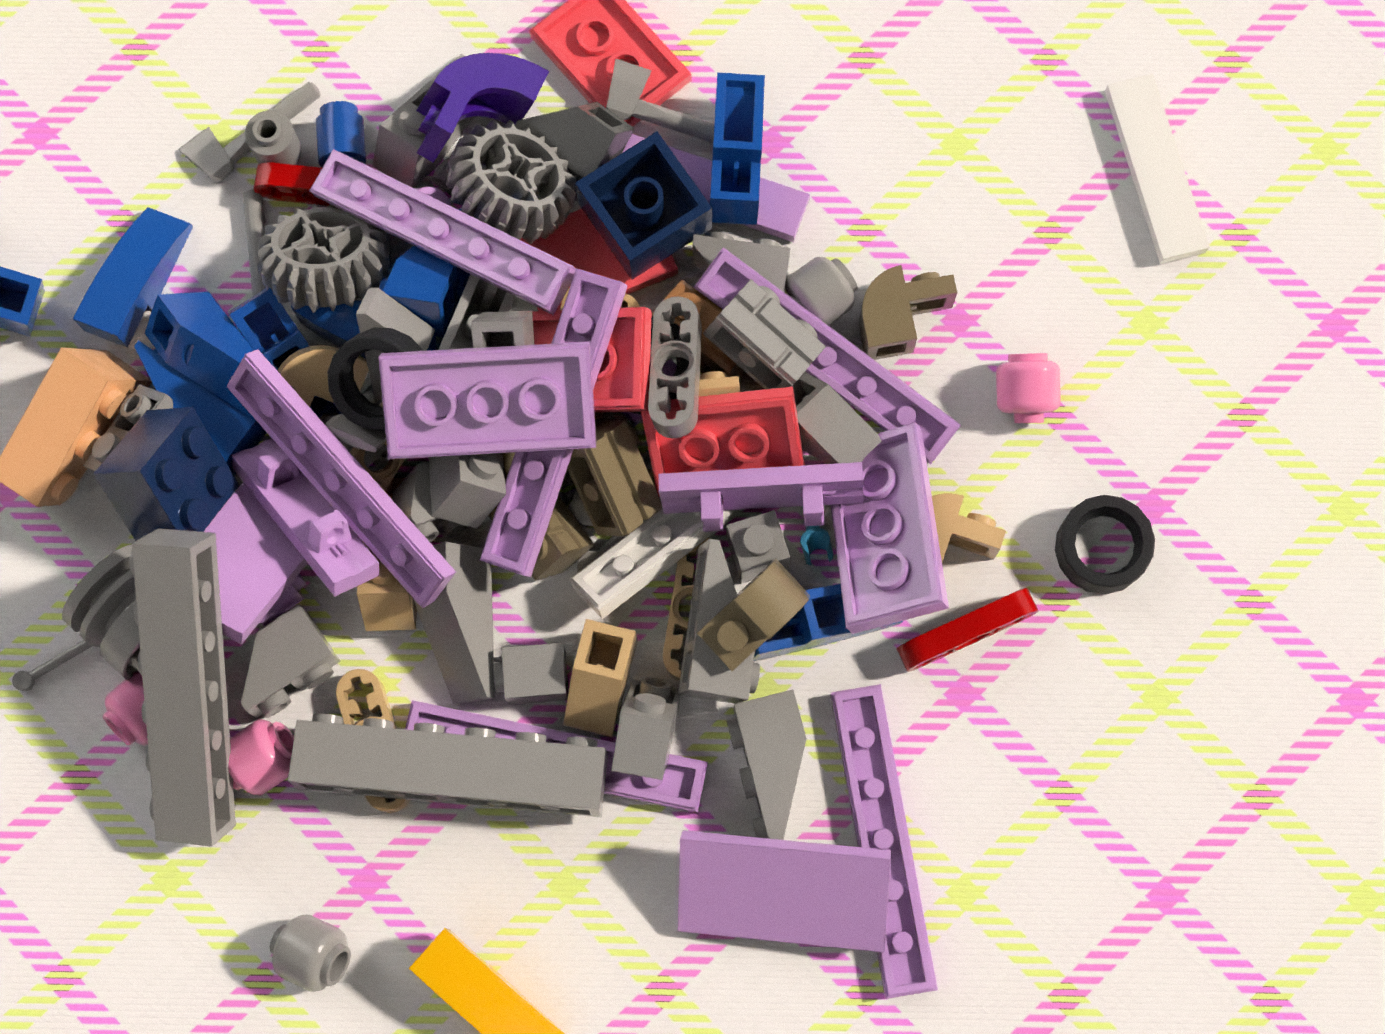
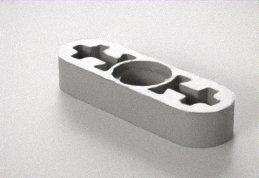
M679 296L670 297L662 301L656 307L653 314L648 411L656 431L667 438H680L687 435L694 429L698 421L702 324L696 305L691 300ZM684 316L685 319L680 324L681 341L674 340L670 326L674 324L675 317ZM682 357L689 361L687 370L679 376H667L662 372L663 365L671 358ZM669 392L677 393V399L681 408L676 413V419L671 420L667 419L665 415L671 409Z

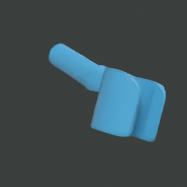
M820 525L805 526L806 532L802 534L800 543L806 564L812 566L810 554L817 549L826 550L828 560L831 562L834 553L829 533L820 528Z

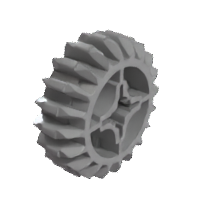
M492 120L485 127L476 125L469 134H465L463 138L459 139L447 163L446 171L448 174L445 186L452 190L450 202L463 205L461 208L462 212L519 240L522 237L531 244L539 237L546 239L555 229H558L559 225H563L575 202L574 198L577 193L574 189L577 178L569 172L570 169L567 167L569 161L559 159L557 156V147H550L545 143V136L538 138L532 135L529 126L523 130H518L511 120L502 127ZM485 164L488 170H483L481 165ZM537 193L540 194L541 200H538Z
M313 204L312 209L304 211L295 208L294 215L291 216L279 215L277 224L267 225L265 235L258 238L259 246L257 248L258 258L256 262L258 273L262 276V282L267 290L272 289L278 303L291 302L294 310L300 309L305 305L309 306L313 313L320 307H330L333 312L336 305L346 304L353 307L356 298L363 299L368 288H379L382 279L388 276L390 248L385 232L331 204L328 207L321 208Z

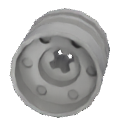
M127 545L114 551L89 571L71 592L62 612V619L75 632L80 631L79 636L89 645L101 644L99 651L101 657L126 680H129L133 673L138 671V655L140 652L139 629L133 615L136 602L135 580L129 566L132 545Z

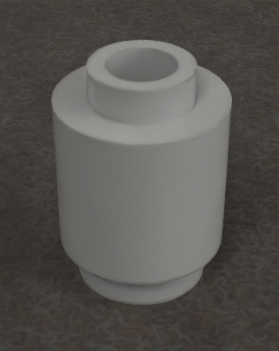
M266 110L257 113L249 120L245 128V139L258 164L264 162L297 164L302 153L301 142L290 120L284 114L274 110Z

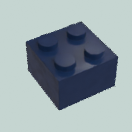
M658 131L575 183L579 206L631 280L692 242L694 234L703 235L712 229L711 205Z
M194 407L147 410L93 473L135 541L156 529L204 532L239 486Z

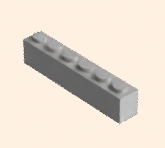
M156 529L131 543L132 551L129 559L130 571L134 575L136 602L133 615L139 629L140 652L138 655V670L143 679L144 702L142 705V719L146 724L148 740L146 768L150 772L152 789L149 808L150 816L154 820L156 840L212 847L236 826L233 779L228 772L231 747L216 533Z
M320 713L313 714L312 721H296L288 782L297 790L602 817L608 755L606 748L597 747L598 741L595 739L568 737L566 744L546 742L547 736L532 732H518L515 739L495 738V731L477 727L465 728L464 735L444 733V726L432 723H415L414 730L395 729L394 722L377 718L363 719V726L343 724L344 718L340 716Z

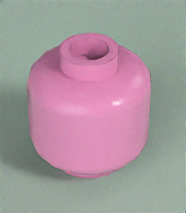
M1047 353L1008 354V362L1002 363L996 370L998 409L1004 413L1014 414V423H1043L1044 413L1057 410L1061 403L1059 366L1053 361H1048Z
M139 670L134 672L129 680L125 679L106 696L105 707L107 712L102 716L115 735L128 746L133 742L148 746L147 728L142 719V705L144 702L143 679Z
M259 719L230 738L231 753L229 756L228 772L233 779V789H243L249 794L261 796L288 778L294 735L285 725L277 721L271 723L270 721Z

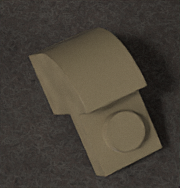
M898 265L878 275L865 293L860 313L859 331L863 351L874 360L913 353L917 342L913 315L953 308L958 293L954 274L940 277L937 272H928L917 275L911 279V282L905 283L902 265Z
M775 559L749 582L732 601L705 624L697 634L724 664L733 671L768 638L770 639L808 602L810 595L783 565Z

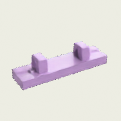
M272 438L261 442L254 448L245 449L231 455L233 470L334 597L379 576L378 560L350 528L344 516L338 509L335 510L330 506V503Z
M862 462L658 474L659 495L663 513L701 512L704 532L723 531L724 510L803 506L804 526H819L825 524L824 505L864 503Z

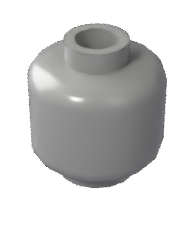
M815 257L792 273L785 283L787 295L827 325L832 324L853 308L855 302L854 292L858 290L854 277L837 258L830 261L825 257Z
M299 915L288 924L281 925L275 931L270 942V951L273 953L272 964L274 972L282 979L311 992L321 991L328 985L333 986L337 984L344 976L350 963L351 951L347 947L345 933L338 927L312 915Z

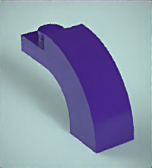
M499 53L472 54L453 61L438 74L416 110L425 116L418 128V131L425 134V137L416 153L434 163L452 135L457 123L468 117H488L504 124L511 120L516 125L518 120H522L535 102L549 71L528 60Z

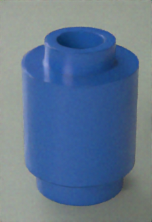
M333 101L320 107V115L316 118L319 166L323 168L333 149L366 164L364 119L358 113V107L346 101Z

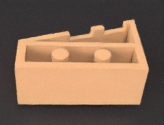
M61 347L0 456V482L36 507L61 505L67 501L75 492L79 480L87 470L83 465L91 455L93 445L99 437L107 432L120 413L123 401L135 391L139 384L149 387L152 383L151 379L107 350Z

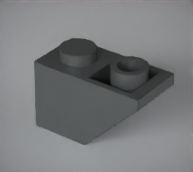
M598 102L518 120L515 125L518 130H523L529 126L531 134L538 138L545 136V143L548 146L557 147L556 154L559 159L569 161L567 165L570 169L569 172L578 181L620 155L635 129Z

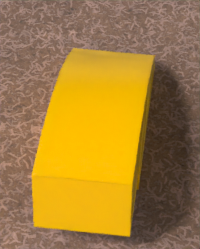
M444 928L409 967L417 977L481 1034H565L450 929Z

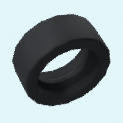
M372 328L357 334L345 342L333 355L327 372L328 390L336 408L350 422L365 429L385 430L383 407L370 402L359 391L354 380L353 366L355 360L362 353L370 350H379L384 353L424 350L410 336L393 328Z
M1100 495L1085 499L1071 509L1057 531L1055 554L1060 569L1071 583L1087 592L1109 594L1124 590L1145 573L1154 556L1155 536L1150 520L1137 505L1123 497ZM1100 516L1111 517L1123 523L1131 533L1134 542L1133 556L1129 563L1121 570L1108 574L1095 572L1085 566L1078 557L1075 547L1076 534L1080 527L1088 520Z

